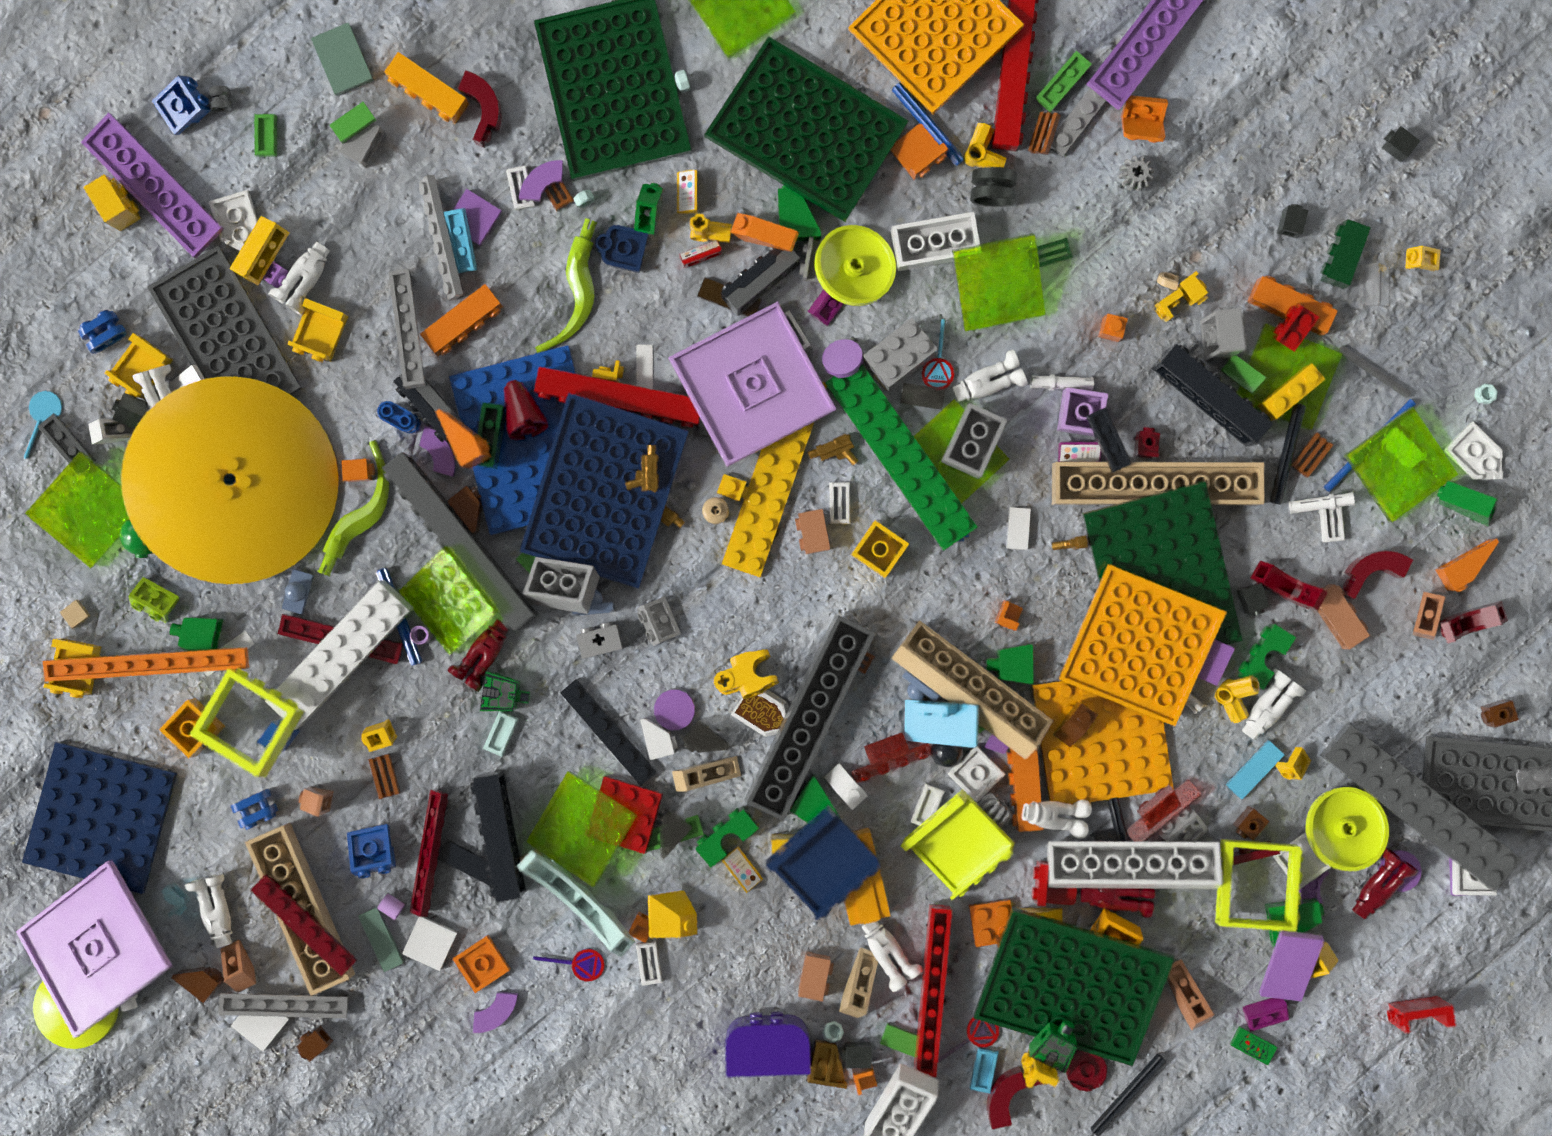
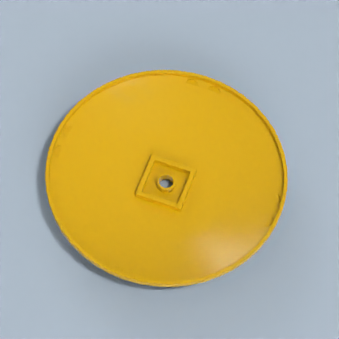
M215 377L199 380L178 388L158 401L141 419L131 435L125 451L121 475L123 499L128 516L145 545L159 559L173 569L198 580L219 584H244L267 579L282 573L303 559L316 546L325 533L335 510L339 487L338 467L333 447L323 427L310 410L296 398L278 387L243 377ZM227 474H234L236 477V482L231 486L224 483V477Z

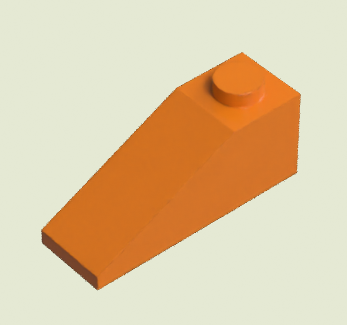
M737 213L731 229V233L742 241L792 252L799 234L796 230Z
M440 409L436 411L461 467L471 469L491 457L488 452L489 446L484 439L449 412Z
M1488 539L1435 569L1446 590L1460 592L1468 587L1467 584L1475 579L1499 541L1497 539Z

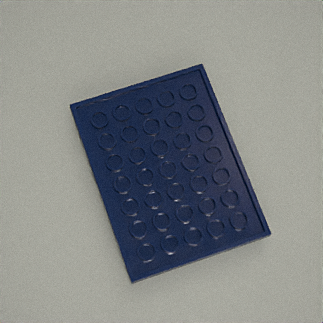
M568 393L519 552L539 558L590 565L595 568L599 577L639 589L689 431ZM647 445H656L659 488L656 492L651 490L642 491V486L627 490L625 482L636 479V472L638 470L642 471V455H648Z

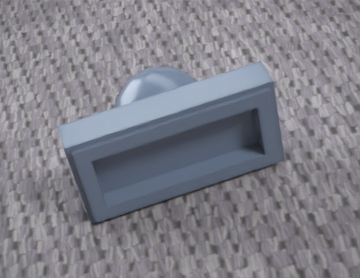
M296 569L292 570L289 584L285 588V598L281 609L298 614L304 613L314 578L313 574Z
M595 590L588 614L572 612V614L580 616L613 613L615 611V604L613 602L602 603V594L600 591Z
M905 671L902 677L910 682L907 687V693L911 699L921 700L926 695L933 701L939 698L940 695L909 671Z

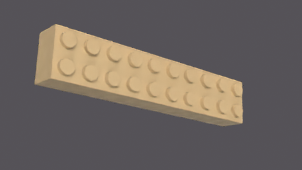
M1055 462L1052 464V505H1115L1205 481L1211 505L1257 506L1264 504V463L1132 462L1131 465L1112 473L1107 462Z

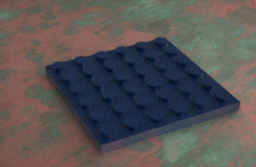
M55 742L22 863L85 879L104 863L113 860L129 890L140 894L145 893L177 772L62 742Z

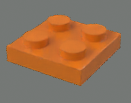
M1010 899L969 905L975 947L997 944L994 936H1002L1011 911Z
M486 935L453 958V961L474 993H477L511 969L489 935Z

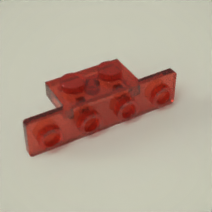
M903 732L864 746L870 764L853 770L851 773L856 782H865L875 775H884L891 769L902 768L910 762L928 758L932 752L930 744L925 743L909 749Z
M1186 780L1175 790L1170 785L1159 789L1151 800H1147L1140 805L1137 810L1140 819L1126 829L1127 835L1134 842L1147 841L1201 797V792L1190 780Z

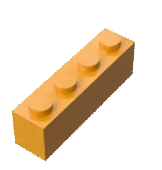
M397 52L384 71L390 84L396 88L399 86L404 88L405 94L412 99L416 97L422 101L421 104L430 111L432 109L439 112L438 116L446 122L451 120L456 124L469 105L464 96L399 52Z

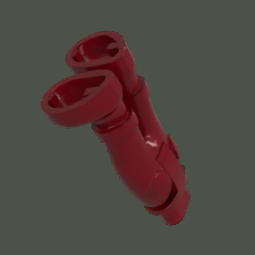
M496 619L492 626L489 625L476 638L466 656L462 659L463 663L458 666L451 665L447 671L454 677L464 680L470 668L473 667L475 661L482 654L483 656L478 665L475 666L474 671L464 681L470 688L479 692L482 688L481 677L485 675L487 669L499 655L504 639L507 638L505 635L509 630L500 620Z
M1388 848L1382 854L1385 864L1381 865L1379 870L1365 883L1358 898L1355 900L1357 902L1356 905L1352 908L1356 914L1365 920L1370 914H1375L1377 909L1387 903L1398 888L1404 884V879L1414 877L1418 873V870L1406 860L1402 861L1396 853ZM1399 867L1396 874L1394 873L1391 879L1384 886H1382L1383 883L1387 880V878L1391 876L1392 872Z
M1155 888L1081 889V902H1088L1091 906L1095 905L1114 911H1139L1144 918L1152 917L1154 910L1152 900L1137 901L1120 897L1132 896L1154 899Z

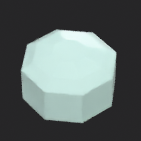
M686 71L676 72L675 82L681 92L690 90Z
M591 190L581 191L574 197L578 208L586 207L595 200Z
M1482 384L1475 389L1474 397L1478 403L1490 404L1497 399L1498 391L1494 385Z
M835 1021L827 1023L822 1031L824 1040L831 1044L840 1041L844 1033L841 1024Z

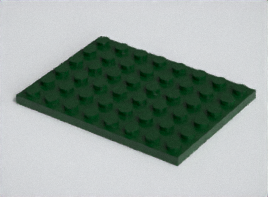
M616 0L534 20L572 181L692 153L655 0Z
M768 36L706 130L704 137L846 223L907 126L908 120Z
M1205 481L1082 513L1099 584L1107 565L1110 564L1225 611L1226 614L1215 640L1227 645L1243 641Z
M1012 907L975 1008L974 1019L1034 1037L1048 1023H1053L1060 1027L1064 1020H1068L1075 1026L1072 1033L1076 1036L1077 1050L1133 1066L1175 958L1174 955Z

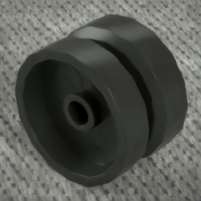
M1002 167L974 169L972 171L971 183L976 187L971 189L970 201L974 204L988 207H1005L1015 204L1016 191L1012 187L1017 184L1018 173L1012 169Z

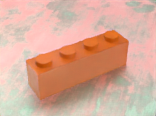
M1262 276L1257 279L1247 300L1248 303L1283 319L1287 318L1286 312L1292 305L1295 306L1299 303L1319 316V319L1310 331L1320 336L1328 333L1338 310L1332 308L1333 306L1330 303H1320L1314 300V297L1310 294H1301L1295 291L1293 286L1277 283V280L1271 276Z
M484 284L422 331L420 335L434 354L444 356L452 350L451 346L455 343L465 341L468 338L467 334L472 330L477 331L485 324L484 321L489 317L494 318L500 314V309L503 308V305L489 287Z
M1010 748V752H1007V763L1011 765L1008 781L1009 785L1013 787V793L1010 794V804L1014 806L1015 813L1011 818L1012 826L1016 827L1018 832L1043 830L1042 827L1030 824L1029 821L1022 819L1025 804L1041 802L1037 748L1026 759Z

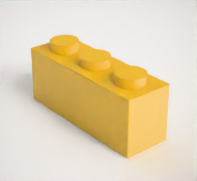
M260 216L231 265L230 270L259 286L290 232L277 223Z
M1311 363L1303 367L1257 406L1270 417L1269 421L1278 419L1322 383L1325 378Z

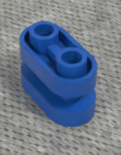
M101 311L98 313V317L92 321H85L80 325L78 333L83 340L90 339L86 346L91 354L105 350L127 335L123 325H115L119 318L114 311Z
M384 401L378 406L377 414L381 420L408 434H414L419 431L421 420L417 415L391 401Z
M269 788L230 806L233 814L240 811L243 817L237 821L240 829L245 827L248 830L257 826L256 821L262 818L267 821L277 816L275 812L279 811L276 803L269 806L266 799L272 796ZM258 802L261 810L250 814L247 807Z

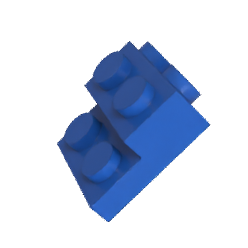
M178 75L152 100L174 135H180L189 125L198 123L211 111L208 107L209 100L196 89L198 87L197 82L188 76Z
M388 824L347 832L350 871L353 875L363 879L370 877L373 872L387 874L391 872L392 868H396L394 847L391 845L390 827Z

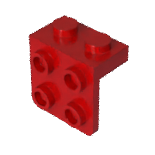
M1037 860V865L1033 868L1035 887H1032L1031 895L1035 904L1046 907V903L1074 905L1076 903L1077 888H1048V862Z

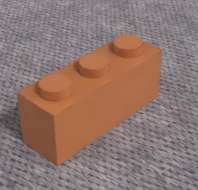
M1328 584L1322 588L1328 594L1317 612L1342 649L1350 650L1370 636L1367 632L1368 627L1364 621L1358 619L1355 614L1357 613L1355 607L1344 598L1345 593L1340 586Z

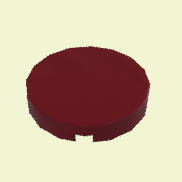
M1076 1050L1066 1071V1076L1073 1087L1080 1091L1089 1092L1103 1085L1108 1070L1102 1057Z

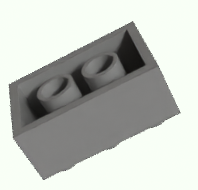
M1241 308L1216 310L1200 320L1205 361L1229 359L1246 350L1248 338L1243 330L1245 315L1241 313Z
M910 318L863 355V360L887 391L890 392L937 355L938 349L915 320Z
M968 403L941 462L977 479L981 478L1007 420Z
M535 557L523 595L530 605L588 614L600 577L595 568L590 565Z

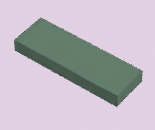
M377 906L360 914L358 917L383 971L386 972L403 964L404 960Z

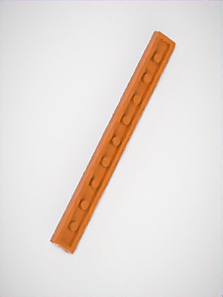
M247 647L42 661L45 682L250 668Z

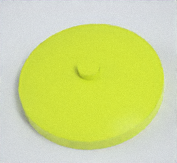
M845 225L832 230L820 243L815 255V271L821 286L831 297L847 305L865 306L881 299L891 288L896 274V262L890 246L878 233L864 226Z
M1352 787L1330 789L1313 802L1307 814L1305 827L1308 843L1314 854L1329 867L1341 871L1362 870L1373 865L1386 849L1389 838V825L1386 814L1378 801L1363 790Z
M43 981L36 991L33 1003L34 1018L41 1033L52 1043L68 1049L85 1048L104 1038L114 1026L119 1012L118 1007L81 1036L74 1038Z

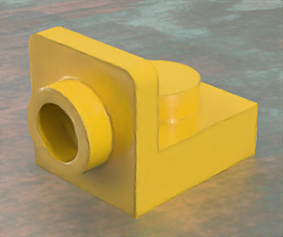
M1423 245L1408 248L1406 251L1405 268L1437 271L1439 270L1441 250Z
M1180 288L1155 304L1157 308L1155 311L1160 319H1164L1167 322L1174 317L1168 307L1172 309L1180 303L1179 298L1184 295Z
M615 360L614 372L611 371V368L599 366V369H593L592 377L619 382V378H623L624 367L621 366L619 360Z
M724 474L717 494L740 502L741 498H746L749 487L746 486L747 481Z
M1295 747L1288 762H1277L1276 767L1282 777L1289 780H1302L1311 763V759L1303 747Z

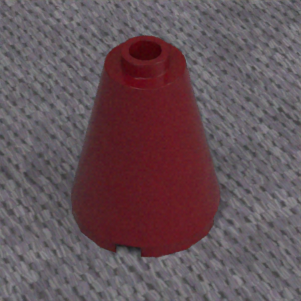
M518 380L509 381L506 384L507 386L504 387L507 433L509 438L512 440H524L525 435L531 434L532 437L543 433L548 428V420L523 382H518Z

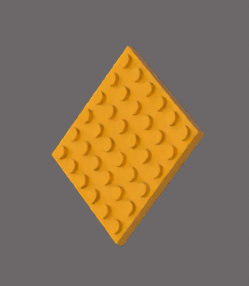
M875 0L848 29L934 115L1024 27V24L1000 0Z
M1108 564L1061 671L1059 680L1176 726L1226 612Z
M1064 681L1032 685L1035 707L1053 720L1040 742L1049 801L1073 805L1079 800L1096 802L1115 797L1122 798L1174 790L1163 721ZM1076 702H1080L1095 712L1098 717L1087 732L1069 747L1053 734Z

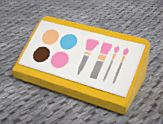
M697 170L677 172V213H698Z
M739 846L722 859L724 865L746 893L763 880Z

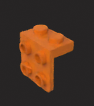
M1130 95L1124 103L1121 115L1123 136L1130 140L1141 139L1152 143L1164 142L1166 136L1163 121L1168 100Z
M918 124L900 138L891 149L893 155L913 180L919 176L921 178L930 172V167L943 162L947 158L946 154L948 151V147L944 142L939 145L922 124Z

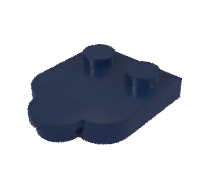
M613 225L608 228L606 234L597 236L594 245L607 266L640 273L649 234L634 231L633 228Z

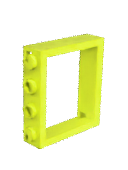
M237 668V670L228 669L190 735L254 776L267 777L305 711L298 707L299 705L296 701L282 698L283 694L278 690L266 688L265 682L257 678L253 680L248 677L249 673L247 671H243L240 668ZM236 681L287 712L259 762L208 731Z
M1220 839L1222 885L1217 889L1215 923L1226 927L1296 932V926H1298V921H1300L1299 913H1297L1298 905L1301 903L1299 884L1302 883V872L1300 871V863L1304 860L1301 847L1296 844ZM1233 847L1289 851L1284 921L1229 917Z

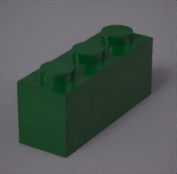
M1349 219L1337 225L1334 232L1336 239L1328 249L1327 255H1329V258L1321 268L1320 274L1323 275L1320 281L1342 289L1351 285L1371 227Z
M482 402L477 435L487 442L489 446L488 452L491 457L476 466L491 469L498 468L506 419L505 406Z

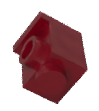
M1143 427V431L1136 432L1134 457L1151 459L1159 457L1160 433L1155 432V428ZM1147 438L1152 440L1151 446L1146 444Z

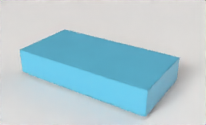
M981 1047L977 1048L970 1090L991 1093L999 1055L998 1051Z

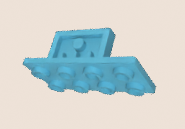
M905 700V741L978 747V705Z

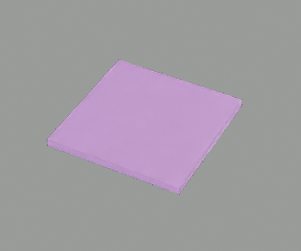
M779 302L668 357L726 467L837 410Z
M113 860L104 863L16 931L74 1038L81 1036L172 967L170 960Z

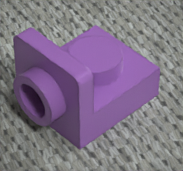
M273 261L263 279L275 288H279L282 286L281 283L287 277L289 271Z

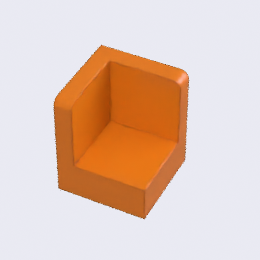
M1003 600L995 623L1017 631L1019 626L1017 622L1021 615L1022 607Z
M638 911L628 933L644 943L649 938V919L647 915Z
M873 1066L872 1068L852 1069L858 1096L862 1095V1090L877 1087Z

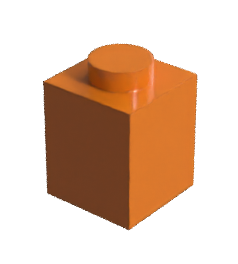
M1107 313L1102 319L1098 337L1119 342L1123 339L1128 318Z
M341 460L344 482L373 481L372 476L375 475V466L371 463V460Z

